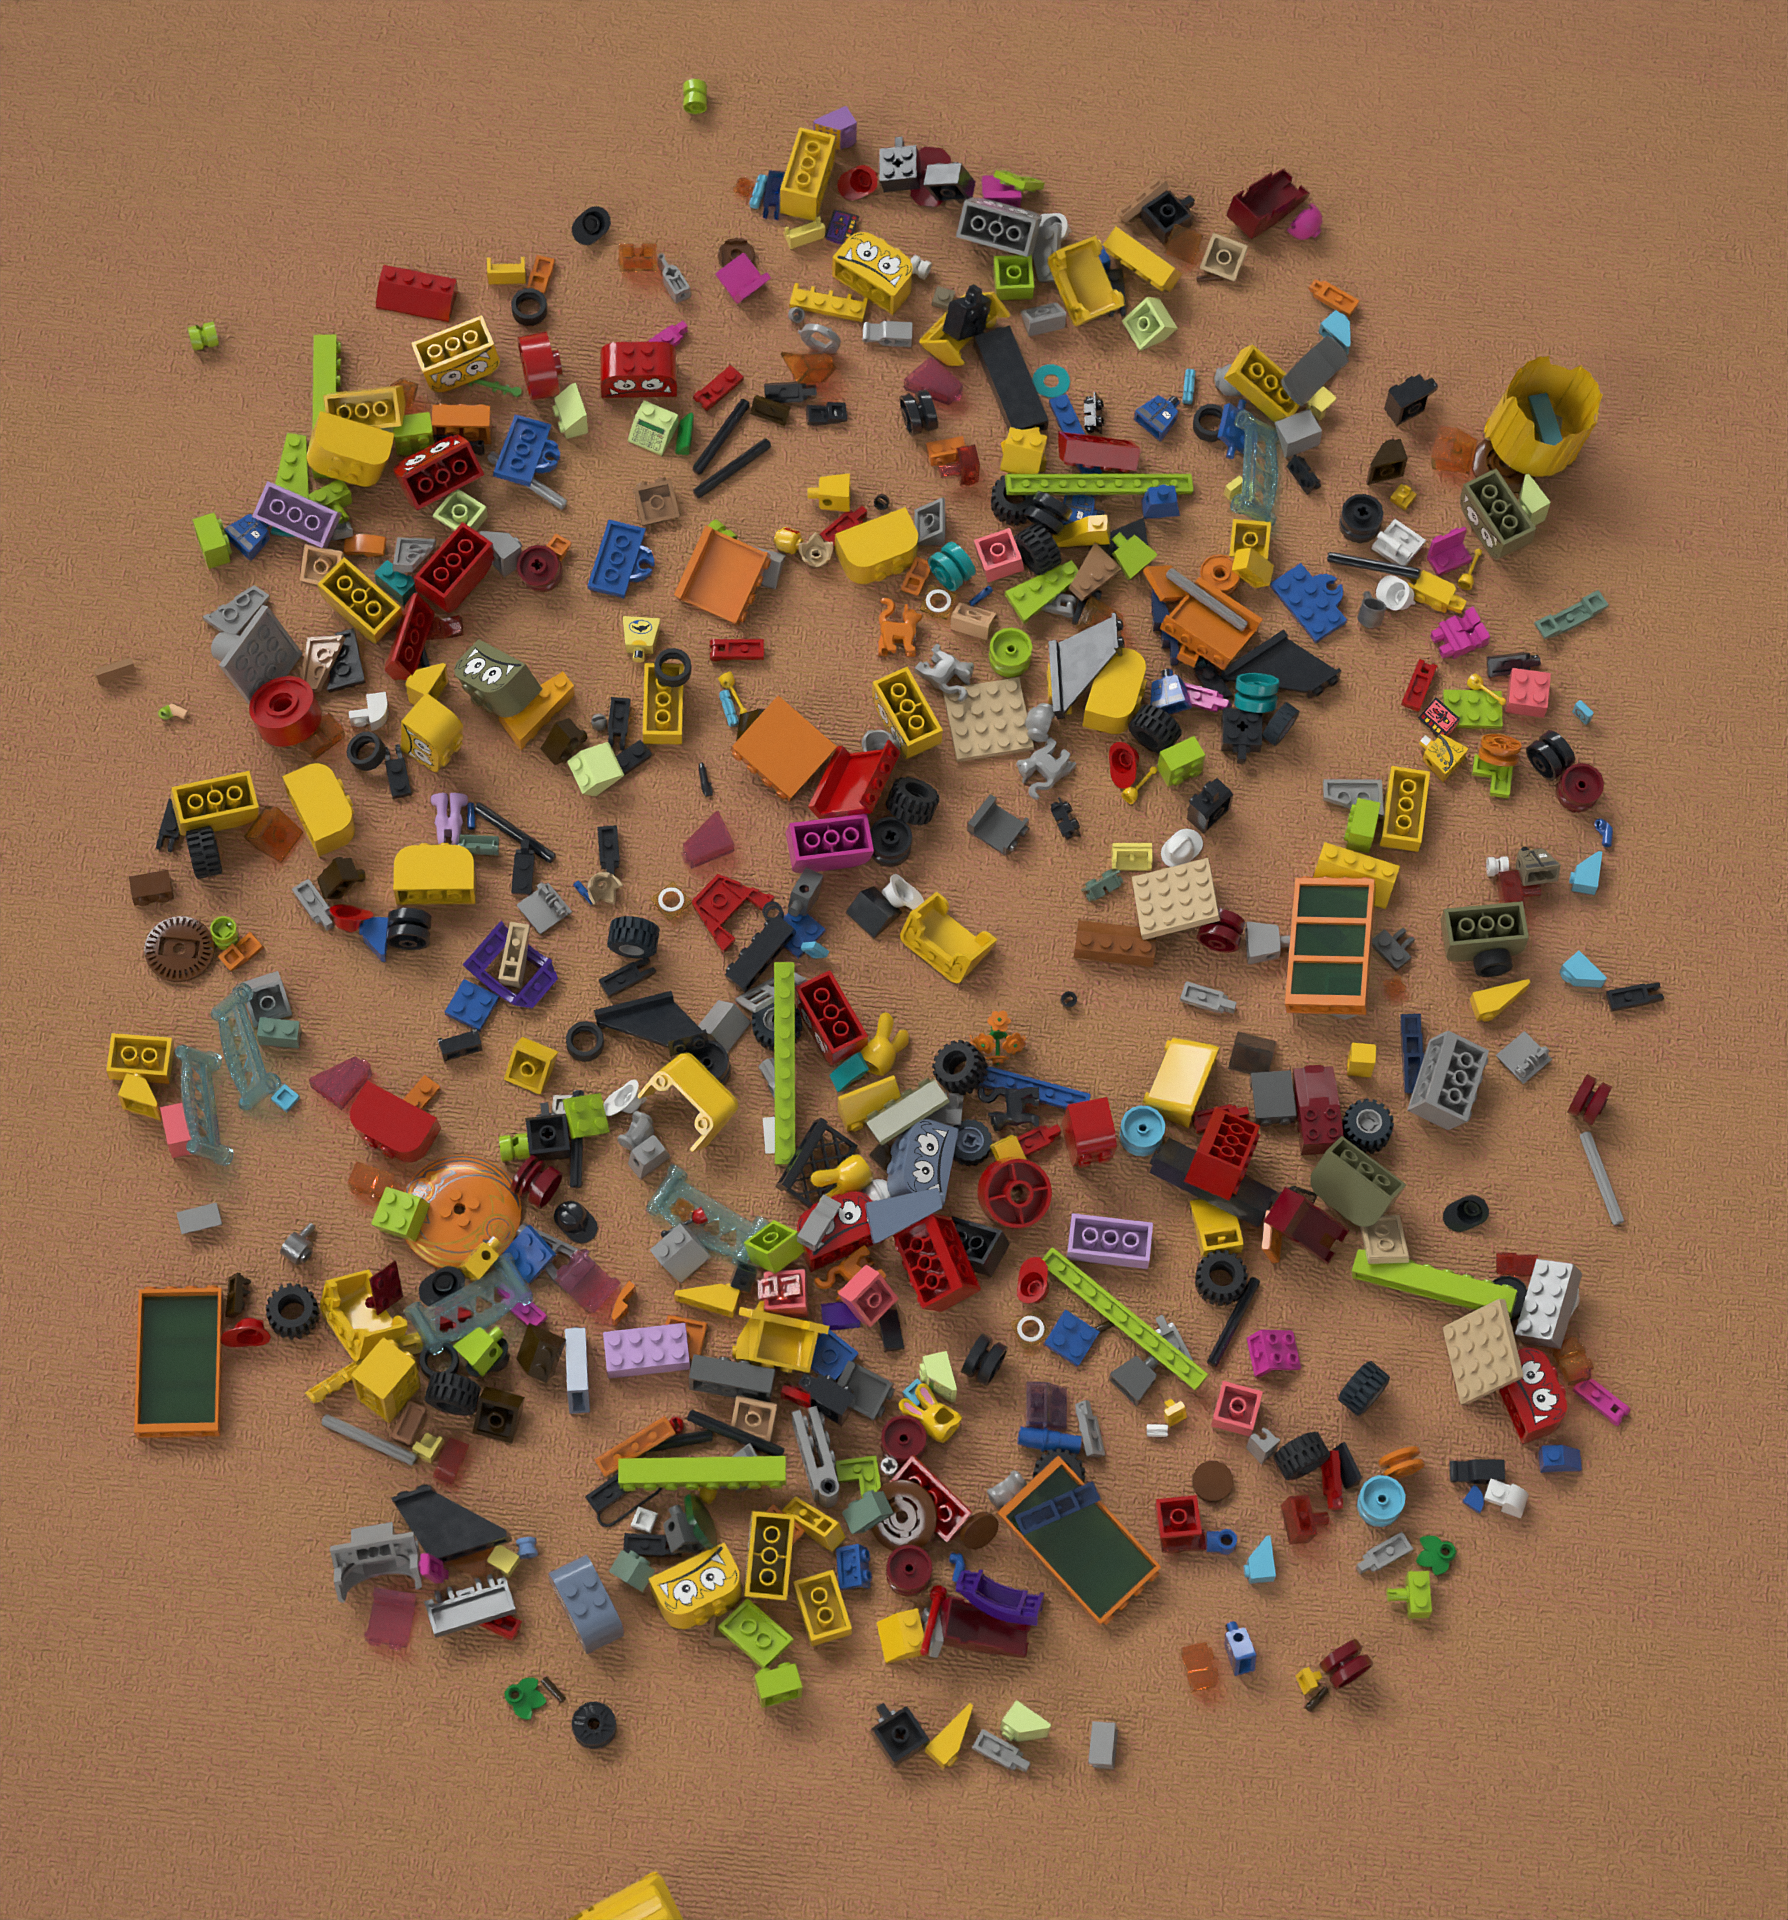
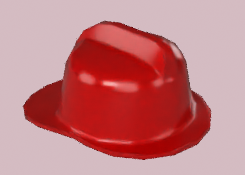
M867 165L857 166L840 176L837 185L838 191L847 200L860 199L875 191L878 185V173Z
M1119 741L1114 743L1109 750L1110 775L1117 787L1125 789L1130 787L1136 779L1139 754L1131 745Z
M347 904L334 905L329 910L331 915L334 916L336 927L351 933L359 929L362 920L370 919L374 915L372 911Z
M1031 1257L1024 1261L1020 1267L1017 1296L1023 1303L1040 1304V1301L1044 1300L1049 1293V1284L1047 1282L1048 1266L1043 1259Z
M245 1318L239 1321L234 1329L226 1331L220 1340L224 1346L231 1348L262 1346L270 1341L271 1336L265 1330L263 1320Z

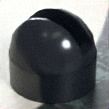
M885 494L877 495L874 500V506L878 510L887 509L890 503L889 497Z
M1067 991L1062 994L1060 1002L1064 1007L1071 1008L1076 1004L1077 996L1075 993ZM1071 996L1072 1000L1065 1003L1064 1000Z

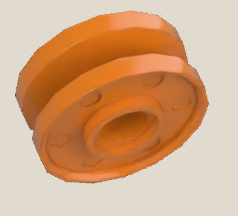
M1212 555L1201 565L1199 577L1227 596L1235 592L1240 578L1232 571L1234 559L1228 555ZM1221 574V575H1223L1224 577H1223V578H1218V577H1216L1215 575Z
M1486 734L1482 736V747L1479 748L1478 752L1480 759L1497 766L1509 767L1518 764V753L1521 752L1522 747L1518 740L1501 734Z
M1405 1447L1378 1460L1379 1467L1388 1468L1382 1475L1396 1480L1421 1470L1425 1466L1424 1460L1414 1459L1420 1454L1419 1447Z

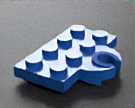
M515 414L494 469L493 477L530 487L535 473H547L554 470L558 466V461L556 460H560V451L557 443L548 440L551 424ZM547 457H552V458H554L555 460L550 461V460H547L546 458H547Z
M608 520L587 589L625 598L630 582L644 581L651 576L652 569H641L639 567L642 563L655 566L652 551L642 546L646 528Z
M1302 563L1271 582L1270 587L1316 644L1347 623V619L1337 608L1343 599V587L1340 584L1336 590H1328L1326 586L1334 584L1337 581L1336 577L1329 574H1318L1312 577Z

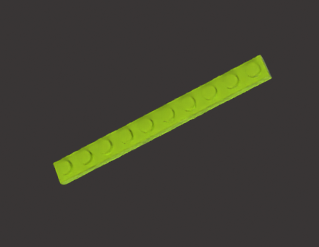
M1006 474L1005 476L1007 495H1035L1037 491L1048 495H1145L1148 488L1159 487L1163 484L1175 486L1176 494L1193 493L1192 474Z
M774 962L775 1164H789L795 1154L794 962Z
M1053 1247L1042 1258L1046 1262L1049 1272L1192 1389L1197 1391L1209 1375Z

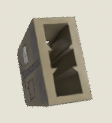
M1525 846L1517 854L1515 869L1523 886L1558 881L1561 865L1544 849L1530 850Z

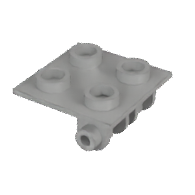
M543 882L537 885V891L516 905L539 934H542L572 913L549 883L544 884Z
M1525 1031L1496 1055L1523 1084L1552 1060L1548 1055L1549 1049L1546 1046L1540 1047Z
M949 1093L950 1102L922 1120L929 1119L947 1125H961L963 1095Z

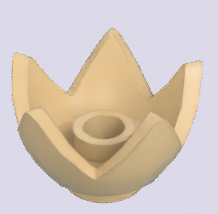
M815 532L807 543H799V552L803 561L812 567L825 565L832 555L833 542H824L821 536ZM817 553L819 556L815 557L813 554Z
M599 872L594 874L588 882V895L593 905L600 899L607 903L615 904L616 889L623 887V885L611 873Z

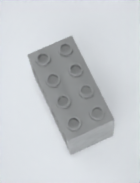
M1450 1031L1430 1039L1407 1111L1446 1130L1468 1122L1472 1115L1470 1111L1472 1104L1477 1098V1088L1483 1079V1069L1488 1063L1487 1056L1489 1050Z

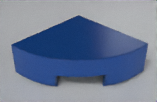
M1474 1484L1462 1503L1480 1514L1484 1500L1482 1492Z

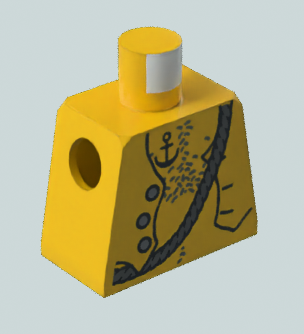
M1443 734L1439 735L1435 741L1425 735L1419 742V745L1426 750L1422 758L1423 762L1442 782L1466 758L1469 750L1467 747Z
M494 1236L487 1244L485 1242L480 1243L457 1269L471 1282L479 1280L499 1257L496 1251L502 1243ZM482 1253L486 1256L485 1260L482 1258Z

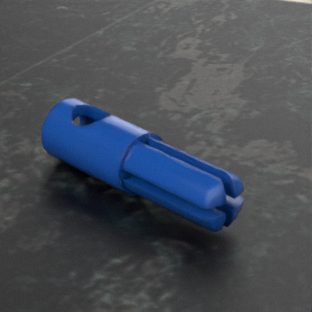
M988 585L972 598L969 604L971 606L976 605L992 593L993 589Z
M470 802L467 804V829L473 830L475 829L474 803L471 804Z
M579 880L576 881L573 886L592 905L588 890Z

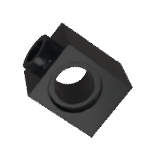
M737 1260L730 1278V1286L750 1293L757 1275V1267Z

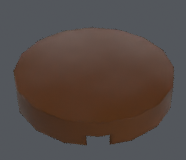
M728 239L718 250L720 266L722 268L742 253H745L752 264H754L755 252L753 246L744 239Z
M1206 1461L1195 1469L1192 1477V1487L1202 1500L1219 1502L1230 1494L1233 1487V1475L1225 1464L1218 1461Z
M988 1512L976 1513L966 1521L967 1525L965 1528H961L960 1539L969 1549L976 1550L990 1543L998 1532L999 1523L997 1518Z

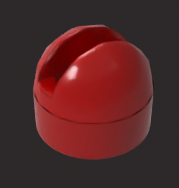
M672 1417L669 1420L676 1434H680L684 1430V1421L681 1418ZM673 1421H677L678 1429H676Z

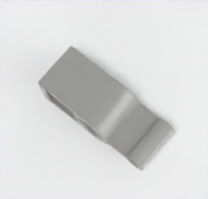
M663 253L657 254L658 268L663 271V284L675 304L691 297L690 286L680 270L674 265H668Z
M884 321L880 324L865 322L863 323L862 342H879L884 346L911 347L913 322Z
M823 1194L818 1205L811 1212L799 1232L797 1242L816 1251L839 1211L841 1203Z

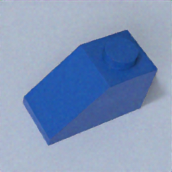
M371 917L360 924L359 934L363 935L364 943L382 962H386L388 918Z
M1565 1445L1541 1446L1538 1452L1540 1473L1582 1470L1579 1449Z

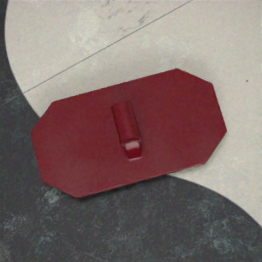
M924 146L919 150L920 189L911 190L910 196L918 206L938 207L945 200L936 201L924 186L927 165H935L936 163L951 164V157L943 148Z

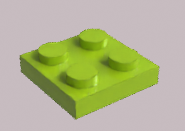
M601 1093L563 1100L572 1139L602 1135L610 1132Z

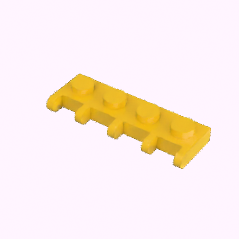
M799 283L794 284L789 303L790 308L798 307L804 311L863 322L868 297H864L863 302L852 300V294H848L847 298L833 296V290H830L829 295L815 292L814 286H811L810 291L798 289Z
M363 1360L350 1363L306 1391L305 1395L308 1400L313 1404L315 1402L318 1403L327 1397L326 1394L341 1389L345 1382H349L350 1379L352 1380L351 1374Z

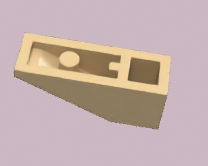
M510 922L498 978L503 986L522 988L530 925L515 922Z

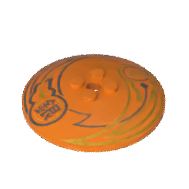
M451 1155L427 1164L412 1177L404 1190L406 1193L423 1198L430 1204L416 1241L405 1239L406 1243L421 1260L438 1269L446 1266L458 1268L480 1243L485 1242L487 1244L494 1236L502 1243L496 1251L499 1255L498 1258L503 1255L502 1253L515 1240V1233L521 1223L520 1197L518 1193L514 1194L510 1190L512 1180L500 1167L477 1156ZM457 1206L465 1207L463 1214H456L454 1212ZM482 1253V1258L485 1260L486 1256Z

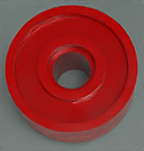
M541 332L518 337L520 360L530 400L535 401L559 395L560 390L557 376L563 375L558 350L551 349L547 333Z
M293 676L279 677L265 683L254 693L249 704V714L259 735L266 743L273 746H291L306 740L316 731L322 718L321 707L311 686L305 680Z
M1008 1157L993 1162L985 1169L978 1183L977 1196L982 1211L989 1219L1007 1227L1024 1228L1035 1224L1045 1215L1051 1203L1052 1188L1047 1174L1040 1166L1026 1159ZM1019 1184L1022 1188V1195L1018 1201L1014 1202L1010 1195L1011 1189Z

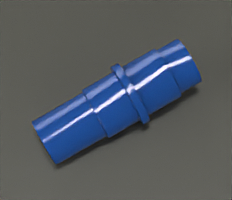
M1020 1426L1017 1445L1040 1449V1452H1044V1450L1056 1452V1449H1061V1452H1065L1066 1449L1070 1451L1069 1453L1079 1455L1082 1436L1048 1430L1047 1427L1040 1429Z

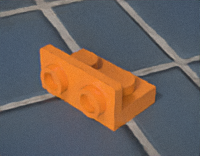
M963 436L926 443L931 466H943L951 462L960 463L968 459V448L965 446Z

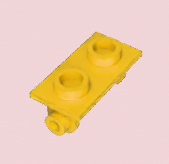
M419 1332L404 1335L395 1340L399 1345L398 1349L404 1353L407 1351L414 1355L421 1353L423 1350Z

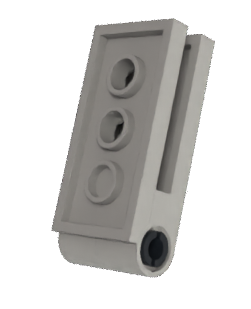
M817 1406L808 1408V1421L806 1416H802L801 1410L792 1412V1425L813 1500H818L821 1506L830 1508L838 1502L839 1484L834 1470L836 1460L833 1450L829 1451L830 1438L828 1431H823L825 1429L822 1411L818 1412ZM808 1421H809V1425H810L811 1432H812V1435H813V1439H814V1442H815V1446H816V1449H817L818 1457H819V1460H820V1464H821V1467H820V1468H817V1467H816L815 1460H814V1457H813V1453H814V1449H813L814 1443H813L812 1436H811V1435H809V1436L807 1435V1434H809V1432H808V1428H809V1426H808Z

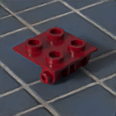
M396 1260L369 1278L372 1296L366 1299L365 1305L369 1309H375L376 1315L381 1314L404 1297Z

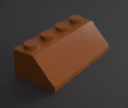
M1078 920L1074 958L1153 967L1156 937L1143 940L1140 927Z

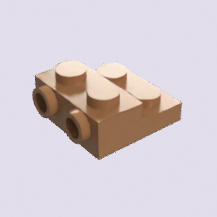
M666 477L654 480L655 483L653 484L642 482L636 484V487L633 488L642 526L680 517L671 479L666 480Z

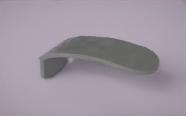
M1327 335L1308 351L1282 378V386L1294 402L1303 406L1338 370L1349 362L1348 356L1341 345Z

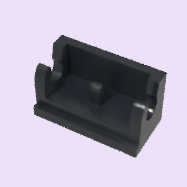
M472 1028L471 1032L443 1040L438 1038L444 1062L483 1051L477 1028Z

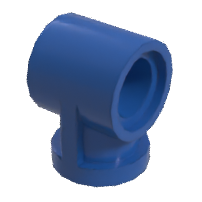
M1230 1529L1206 1531V1552H1220L1227 1555L1235 1550L1237 1535L1234 1531ZM1228 1538L1232 1544L1228 1546L1223 1545L1221 1539Z

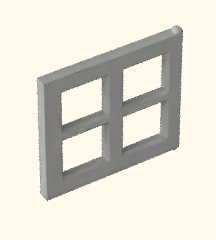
M795 972L794 991L796 986L807 981L806 978ZM774 977L735 999V1002L753 1013L774 1003V987H772L774 985ZM761 991H764L763 993L759 994L758 996H756V997H754V998H752V999H750V1000H747V999L751 998L752 996H754V995L760 993ZM771 995V997H769V998H767V999L763 1000L762 1002H760V1003H758V1004L755 1005L756 1002H758V1001L764 999L765 997Z

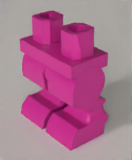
M1473 606L1465 611L1463 618L1455 615L1446 621L1440 622L1438 628L1430 633L1433 643L1444 641L1445 645L1439 647V653L1443 659L1450 656L1456 659L1471 650L1474 651L1476 648H1483L1489 645L1490 635Z

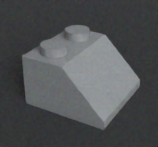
M479 532V534L493 542L494 561L492 565L503 577L517 569V561L522 553V544L516 537L513 538L509 533Z
M278 971L240 983L254 1027L259 1025L260 1017L281 1019L292 1015Z
M681 1223L650 1249L660 1264L680 1283L685 1281L712 1257L689 1227Z

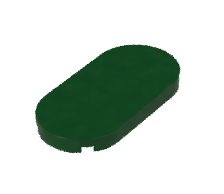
M691 1492L684 1497L688 1524L690 1526L694 1525L693 1531L696 1538L704 1547L711 1550L717 1546L714 1522L701 1500Z

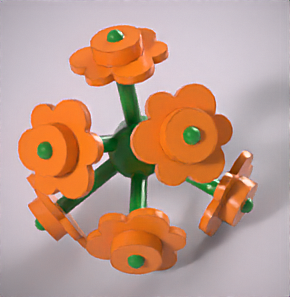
M1004 1010L999 1012L993 1011L992 1016L988 1018L987 1023L991 1026L989 1034L980 1033L975 1038L971 1034L969 1035L971 1040L969 1043L981 1054H983V1051L990 1054L996 1047V1056L986 1057V1060H990L992 1064L996 1065L1004 1064V1061L1009 1060L1007 1056H1000V1039L1006 1038L1002 1048L1012 1055L1017 1051L1021 1052L1026 1045V1042H1024L1026 1037L1024 1035L1021 1037L1018 1032H1015L1011 1036L1005 1032L1011 1019L1007 1017L1008 1014Z

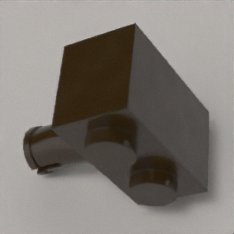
M570 718L555 723L540 749L554 765L562 762L567 763L572 758L573 751L581 742H586L588 736L584 730H580Z
M337 857L323 870L317 881L324 899H339L355 882H363L366 874L363 869L356 870L352 858Z

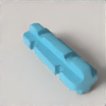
M760 174L757 178L758 182L755 184L752 193L753 197H751L749 202L751 208L758 209L760 206V201L766 189L765 186L768 183L766 175Z
M1186 369L1182 400L1184 404L1190 405L1193 402L1196 373L1194 369Z
M728 690L719 692V697L728 725L730 727L737 726L739 720L730 692Z

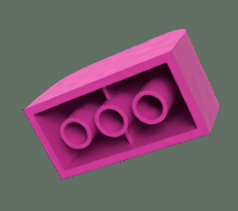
M867 814L789 823L785 832L792 871L795 873H803L806 867L819 872L859 866L868 862L874 852Z

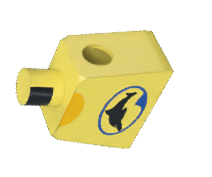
M623 616L626 652L633 653L634 662H644L645 654L654 653L660 632V618Z

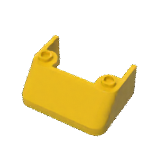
M982 292L983 295L992 300L986 321L987 328L993 327L997 323L996 320L998 318L1010 317V313L994 292ZM946 312L921 337L919 343L945 365H963L965 362L962 360V354L959 350L972 337L957 341L942 331Z
M683 1053L655 1073L637 1097L640 1099L653 1095L656 1090L666 1091L674 1085L700 1111L695 1118L694 1124L701 1137L690 1148L692 1152H695L709 1145L737 1111L738 1101L692 1054Z

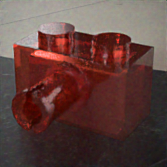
M975 444L956 448L955 464L939 466L941 478L957 475L960 486H971L979 482L980 462Z
M1519 870L1498 873L1496 886L1500 903L1523 901L1525 908L1524 897L1541 896L1540 884L1528 886L1521 884Z
M1309 1495L1289 1496L1280 1505L1289 1544L1309 1543L1317 1535L1315 1525L1329 1524V1517H1325L1329 1515L1327 1512L1312 1513Z

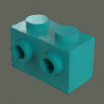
M388 560L374 572L375 583L403 606L414 593H417L413 577L393 571V564Z

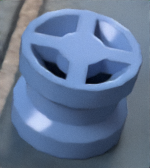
M523 1537L516 1540V1546L519 1547L517 1555L520 1559H530L538 1556V1550L535 1549L537 1543L535 1537Z

